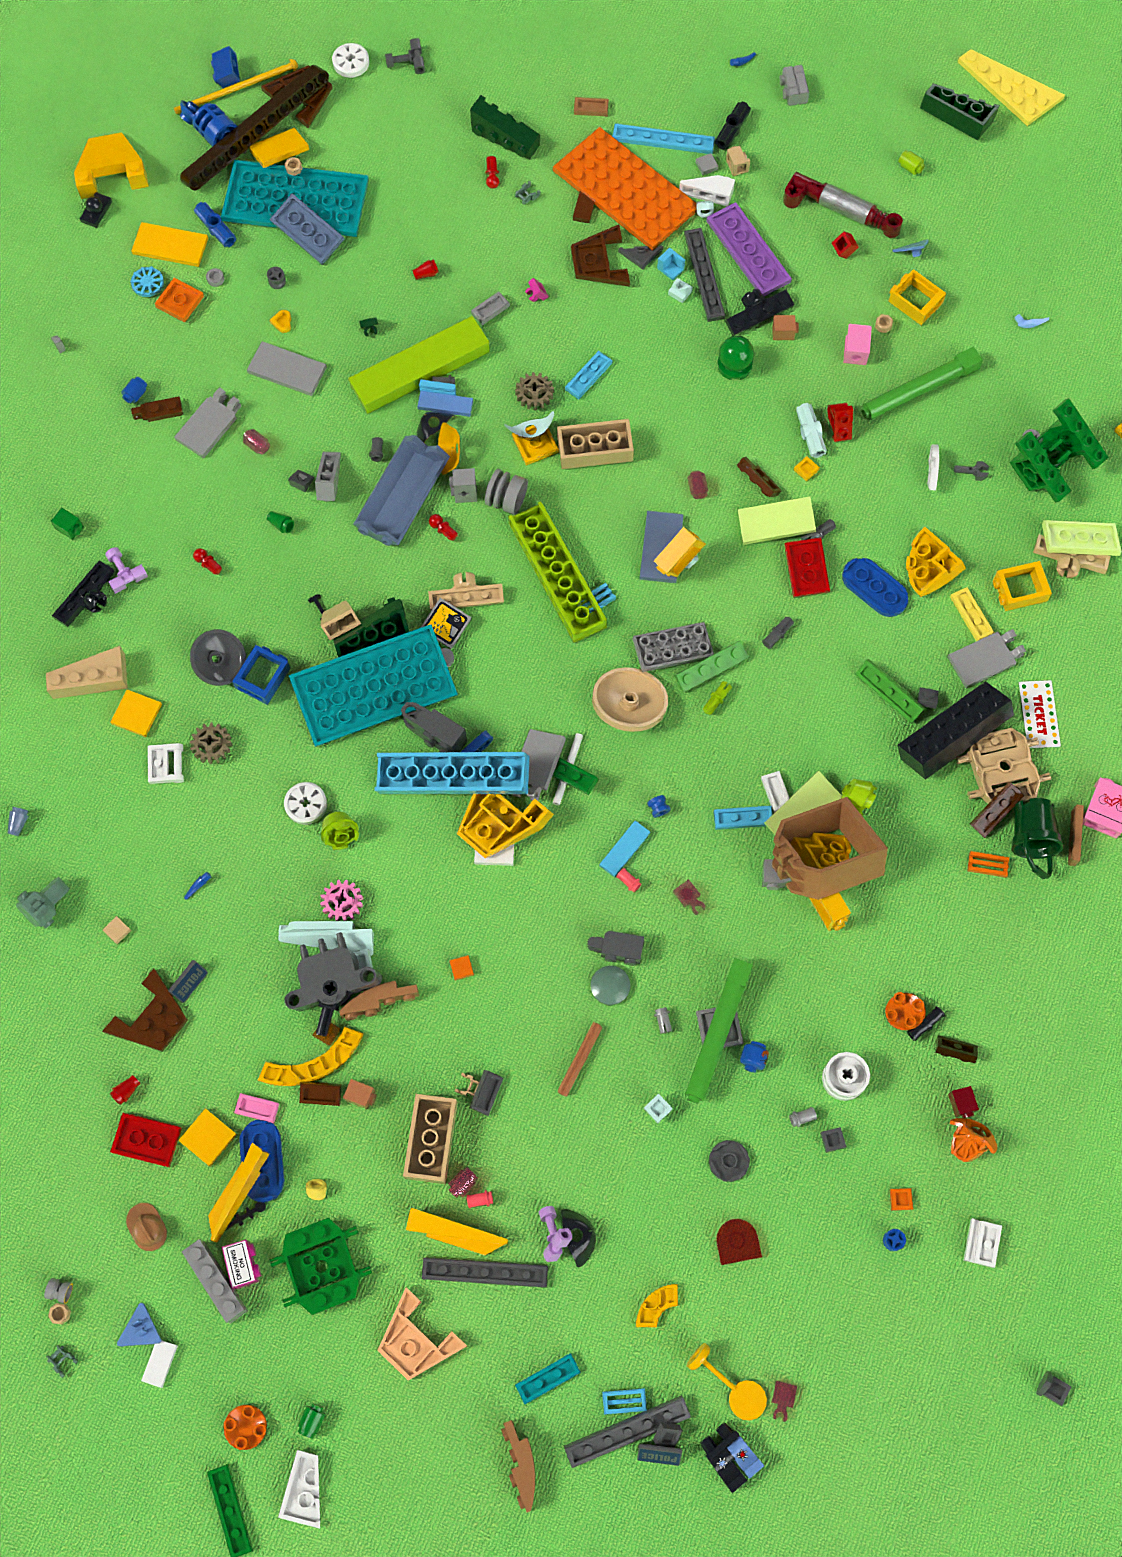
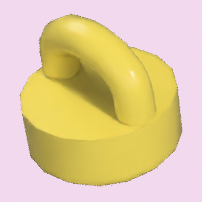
M312 1179L306 1183L308 1197L313 1200H323L326 1197L327 1184L325 1181Z

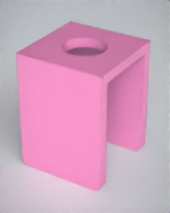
M848 325L843 363L867 364L870 354L871 326Z

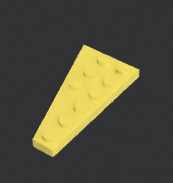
M972 49L958 59V63L1026 126L1049 111L1065 97L1064 94Z

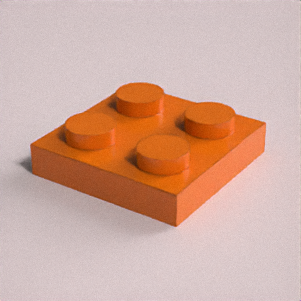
M173 278L155 302V306L163 312L186 322L204 298V294L188 284Z

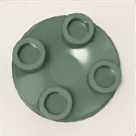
M605 966L597 970L593 975L591 991L599 1002L612 1006L622 1002L628 996L630 980L626 972L621 968Z

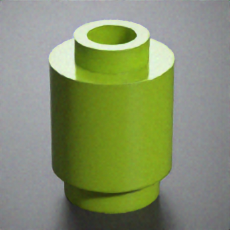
M907 150L901 154L898 163L901 164L900 166L913 175L920 174L925 166L922 158Z

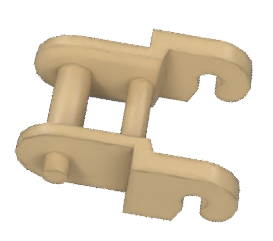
M461 1073V1076L470 1079V1084L465 1092L455 1089V1092L466 1097L467 1094L474 1097L475 1092L472 1093L470 1090L473 1083L477 1084L478 1087L479 1082L473 1080V1076Z

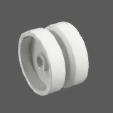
M850 1052L838 1053L832 1057L822 1073V1083L827 1093L841 1101L853 1100L865 1090L870 1079L869 1067L864 1059ZM846 1074L848 1078L844 1079L843 1075Z

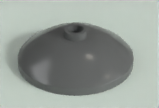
M220 629L209 630L198 636L190 650V664L194 673L203 682L214 686L232 683L246 661L245 649L240 640L232 633ZM212 656L217 657V662L212 661Z

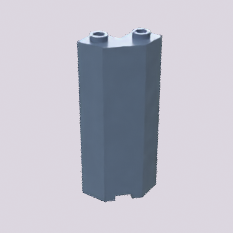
M416 435L405 436L353 523L358 528V531L387 546L399 545L450 456L438 445L427 446Z

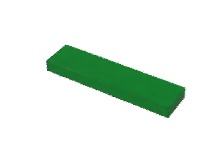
M229 1464L207 1471L230 1557H239L252 1552V1544Z

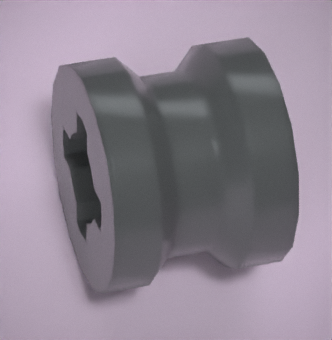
M271 267L267 271L270 287L281 289L285 286L284 271L280 267Z

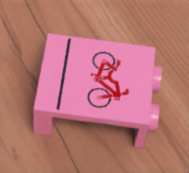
M1100 777L1094 785L1096 787L1088 809L1083 815V825L1117 839L1122 833V786L1115 784L1111 779Z

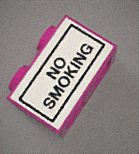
M243 1240L222 1247L232 1289L236 1290L259 1282L258 1277L261 1276L259 1265L254 1262L253 1256H256V1251L253 1243L250 1244V1241Z

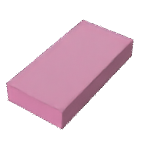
M240 1093L234 1113L274 1124L280 1104Z

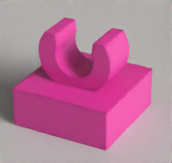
M535 278L528 282L530 287L525 292L529 295L533 293L529 298L530 301L535 302L538 298L544 301L549 297L541 282Z

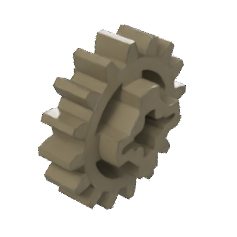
M532 372V376L525 374V379L520 377V383H516L515 395H517V401H521L522 407L527 405V409H530L532 406L534 410H537V406H540L543 409L544 403L549 405V399H553L554 387H552V381H548V376L542 378V373H539L538 376H535V372Z
M210 722L209 727L203 724V729L196 728L198 733L191 735L194 740L190 741L191 746H193L190 749L192 753H195L196 759L200 758L202 763L208 760L209 764H212L213 760L219 763L220 757L226 758L225 752H231L228 748L232 746L231 736L227 734L226 728L222 729L220 724H217L216 727H214L212 722ZM216 733L221 735L223 739H221V737H217Z

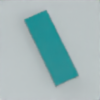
M570 1353L515 1384L524 1404H527L581 1372Z

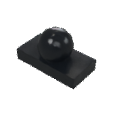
M96 192L94 196L86 200V209L80 217V221L97 228L111 205L112 199Z

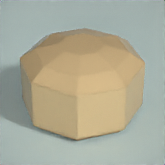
M292 157L286 160L285 169L288 174L295 176L301 173L303 167L298 158Z
M882 314L877 317L875 328L879 332L887 333L892 328L893 319L889 315Z
M56 1303L50 1308L48 1317L52 1323L63 1325L70 1319L71 1311L66 1304Z

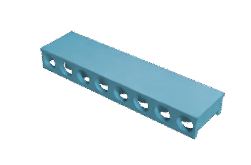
M525 752L377 753L378 770L375 791L379 794H528L530 756Z

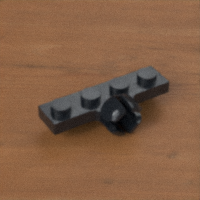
M753 289V292L749 291L741 298L745 310L726 319L725 323L732 336H735L793 307L795 304L787 289L770 298L763 297L760 289Z
M99 560L54 612L52 617L66 627H69L84 609H88L93 613L100 612L102 609L96 605L100 604L105 607L107 603V597L100 589L114 574L113 568Z

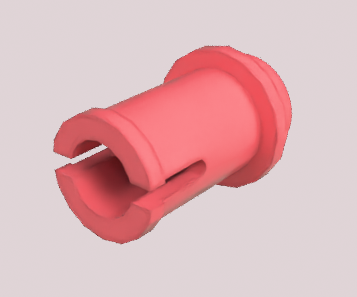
M625 868L616 876L628 887L629 891L636 892L641 886L640 879L633 877Z
M485 1190L484 1193L467 1195L468 1207L483 1205L489 1207L490 1204L494 1203L492 1191L488 1192Z

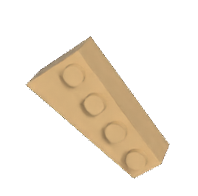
M118 646L46 673L47 692L53 699L128 689L125 653Z

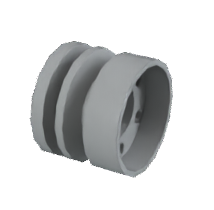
M496 469L487 486L485 504L488 506L493 505L494 508L498 509L503 502V511L516 515L524 501L528 479L515 475L510 481L509 472L506 471L504 473L503 470Z

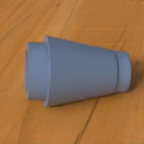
M17 807L12 808V811L9 812L7 834L19 836L29 817L27 810Z

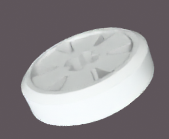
M356 43L343 44L333 53V67L343 77L353 78L360 76L369 67L368 52L363 46Z
M302 782L289 789L284 799V808L291 820L298 824L308 825L317 822L323 817L327 809V799L325 793L318 785ZM307 799L310 805L307 804V807H304L301 802Z

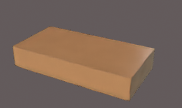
M575 97L574 115L608 117L609 99Z

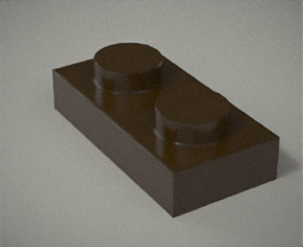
M938 1035L936 1053L945 1057L957 1058L963 1062L976 1063L978 1046Z

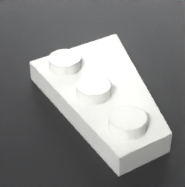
M297 1450L278 1518L320 1529L318 1455Z

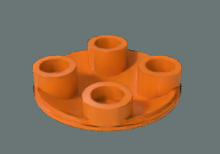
M895 993L885 1008L887 1021L899 1030H911L918 1027L923 1022L926 1014L923 1000L911 993Z
M238 1406L227 1415L224 1421V1435L227 1441L239 1450L252 1449L260 1444L265 1437L267 1430L266 1418L262 1411L255 1406Z

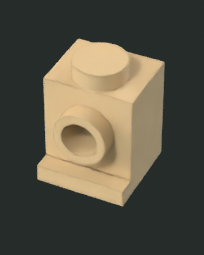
M734 146L727 149L726 162L732 175L736 176L749 172L750 159H747V155L742 151L741 147Z

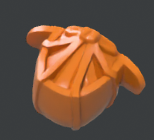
M966 1118L950 1120L949 1124L958 1126L953 1134L951 1154H954L958 1159L963 1162H971L988 1149L992 1154L997 1151V1143L992 1132L982 1123Z

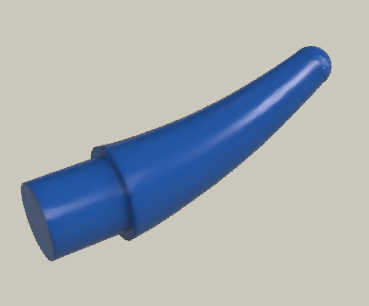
M753 52L745 57L731 59L730 65L741 66L755 57L756 53Z
M206 872L199 876L184 897L186 900L212 878L210 873Z

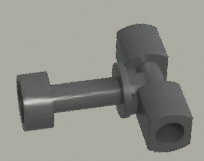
M413 38L410 40L411 50H408V54L392 56V53L385 54L387 68L394 67V63L410 61V64H414L415 74L424 73L425 66L423 57H421L420 39Z

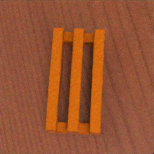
M970 851L967 871L1006 878L1008 876L1007 870L1010 857ZM973 858L985 859V860H991V861H997V862H1003V864H1001V863H995V862H989V861H983V860H976V859H973ZM972 864L1001 868L1003 871L973 867Z

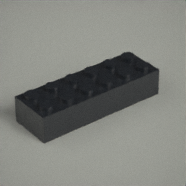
M983 682L900 742L898 750L901 760L926 780L1014 716L1012 700L988 682Z

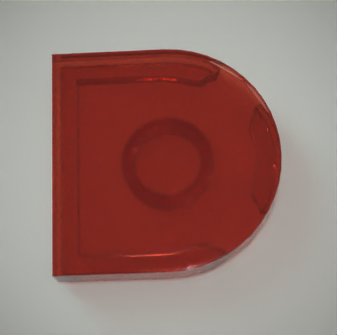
M732 1219L720 1227L716 1236V1244L721 1266L762 1258L757 1232L749 1222L742 1219Z

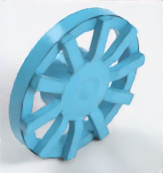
M152 266L141 267V269L133 273L130 281L133 291L142 297L154 296L164 286V278L161 272ZM142 286L141 292L137 289Z

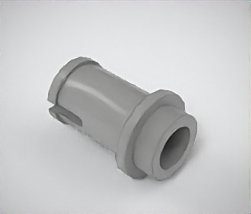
M666 1007L655 1010L656 1014H654V1017H657L660 1034L672 1032L668 1015L670 1011H667Z
M810 1107L797 1113L795 1111L792 1112L789 1118L793 1127H800L803 1123L817 1120V1115L814 1108Z

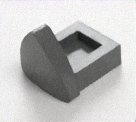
M1047 1371L1038 1385L1036 1394L1039 1396L1043 1395L1059 1406H1062L1071 1386Z

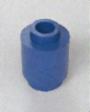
M140 377L132 378L121 391L123 394L122 398L130 404L136 403L145 393L147 383Z

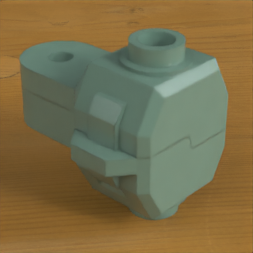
M57 877L41 892H22L17 897L18 903L16 907L34 926L46 929L54 922L52 919L56 915L54 905L70 888L60 877Z

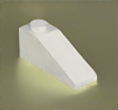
M717 175L681 180L679 190L692 198L713 201L715 204L729 206L734 191L735 179Z

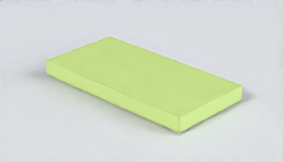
M811 497L738 509L743 545L816 532Z
M1044 520L1042 523L1047 553L1120 556L1122 552L1115 523Z
M817 771L764 824L775 835L781 820L839 800L842 795L820 771Z

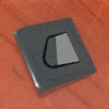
M298 469L290 476L288 481L291 486L306 492L314 477Z

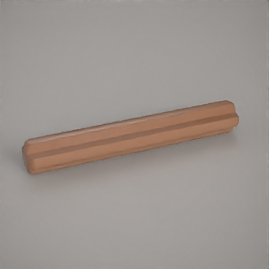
M592 1023L558 1088L560 1095L568 1096L602 1030V1026L598 1023Z

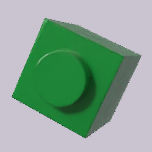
M61 508L51 520L54 528L71 540L79 535L84 527L78 517L64 508Z

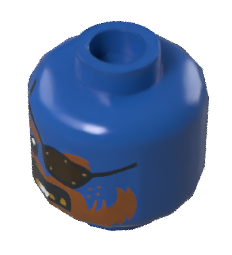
M751 1041V1043L744 1046L740 1062L745 1066V1070L756 1073L757 1070L765 1068L769 1052L764 1044Z

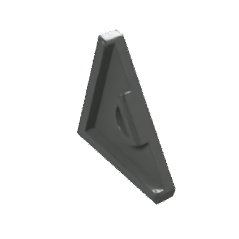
M659 245L653 251L648 246H636L627 249L620 247L618 252L643 270L663 250V246Z

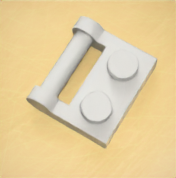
M183 744L148 746L149 784L184 782L181 758ZM168 752H174V774L169 775Z

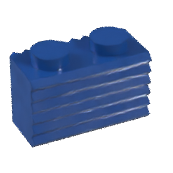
M228 46L212 53L211 65L214 69L213 79L215 83L225 88L240 82L237 55L233 49Z

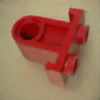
M847 402L828 405L827 413L834 432V442L852 440V405L848 406Z

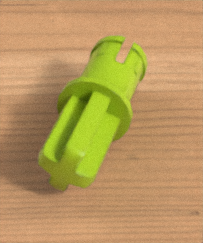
M722 681L716 691L710 694V699L703 707L705 714L712 715L719 704L724 702L723 699L732 689L730 684L724 689L728 682Z

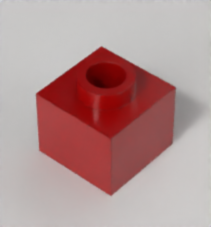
M845 231L832 242L838 256L846 259L859 248L852 234Z

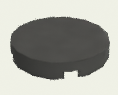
M725 1140L719 1142L713 1147L709 1155L711 1172L716 1178L724 1182L740 1180L749 1168L750 1158L747 1150L742 1144L735 1141Z

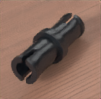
M936 1006L925 1016L923 1022L918 1027L907 1031L908 1036L913 1041H917L926 1031L933 1029V1025L945 1016L944 1012Z

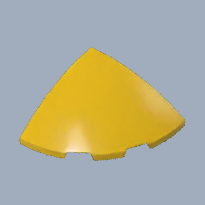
M926 527L914 538L911 544L910 555L907 556L906 560L909 582L920 597L941 588L966 569L963 561Z
M813 833L811 838L794 837L791 842L792 847L801 857L805 866L823 869L850 859L851 845L844 835Z

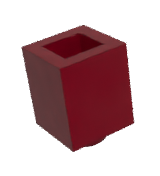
M971 1086L953 1090L948 1094L955 1117L962 1116V1118L967 1119L975 1116L974 1113L979 1110Z

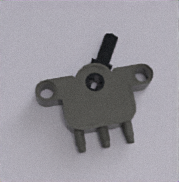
M342 932L336 934L337 948L327 950L326 943L321 938L318 940L320 953L310 957L306 945H300L302 960L298 964L297 974L301 988L291 991L285 996V1005L296 1011H303L315 1006L322 1007L316 1034L324 1037L328 1035L334 1010L339 1011V1007L345 1004L352 994L378 986L382 981V975L378 970L371 967L359 969L358 959L355 953L347 949ZM373 972L374 978L368 982L367 976ZM332 987H333V988L336 987V990H335V991H331V988H332ZM299 997V1003L294 1006V999Z

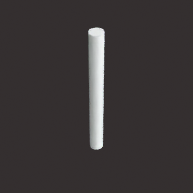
M576 733L567 762L574 764L583 735ZM559 782L553 804L560 805L566 783Z

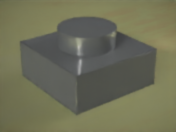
M920 687L917 701L922 706L936 709L939 691Z
M841 1127L820 1132L826 1153L846 1148Z
M661 1422L653 1438L655 1445L675 1448L682 1433L681 1426Z

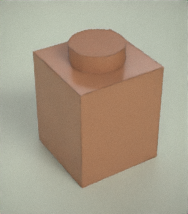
M774 315L772 323L773 340H794L795 333L799 331V323L795 322V315Z
M351 1079L343 1099L368 1110L369 1105L372 1106L374 1104L377 1094H374L375 1089L373 1087Z

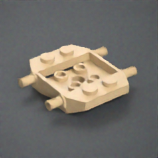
M1013 728L989 733L972 745L965 755L957 756V764L970 762L978 785V790L967 792L969 800L981 797L989 804L1004 788L992 789V786L1028 778V781L1013 784L1025 795L1020 801L1023 800V803L1029 802V798H1036L1040 783L1051 780L1049 772L1041 775L1038 774L1037 768L1031 759L1029 747L1039 745L1038 738L1035 737L1027 740L1026 736ZM1006 762L1010 769L1003 770L1000 767V763Z

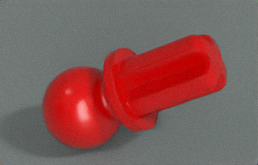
M489 156L486 158L487 171H485V174L489 175L486 179V185L494 189L499 186V178L496 176V174H499V170H497L496 157Z
M434 514L429 518L430 526L438 529L437 532L439 534H443L452 541L456 539L458 533L449 526V522H443V518L439 514Z
M198 548L194 551V560L202 563L201 566L203 568H207L215 575L220 573L222 567L213 560L212 555L208 556L205 549Z

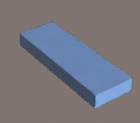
M420 391L417 407L418 410L437 411L470 417L473 398Z

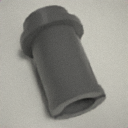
M451 375L449 377L433 376V381L455 384V377Z
M372 438V448L369 453L372 461L378 462L383 458L382 438Z

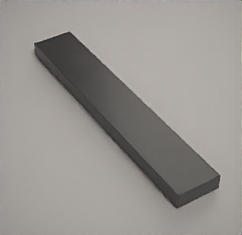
M702 229L684 231V236L707 321L725 319L724 309Z
M423 1258L422 1280L547 1288L548 1266Z
M681 1395L564 1445V1449L571 1467L574 1468L656 1433L661 1422L677 1424L691 1418Z

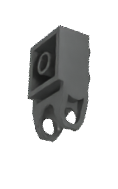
M406 702L402 707L401 712L406 727L422 738L427 746L435 747L440 750L439 752H460L467 743L465 728L437 710L433 709L431 712L414 702ZM408 707L416 709V712L405 713Z

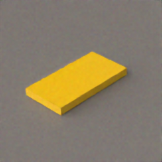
M141 222L131 251L133 255L199 267L208 241V235Z

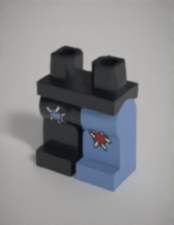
M723 1422L715 1429L722 1440L715 1444L708 1435L700 1444L705 1451V1457L729 1491L733 1493L747 1481L733 1463L734 1461L749 1479L762 1469L764 1465L737 1431L732 1430Z

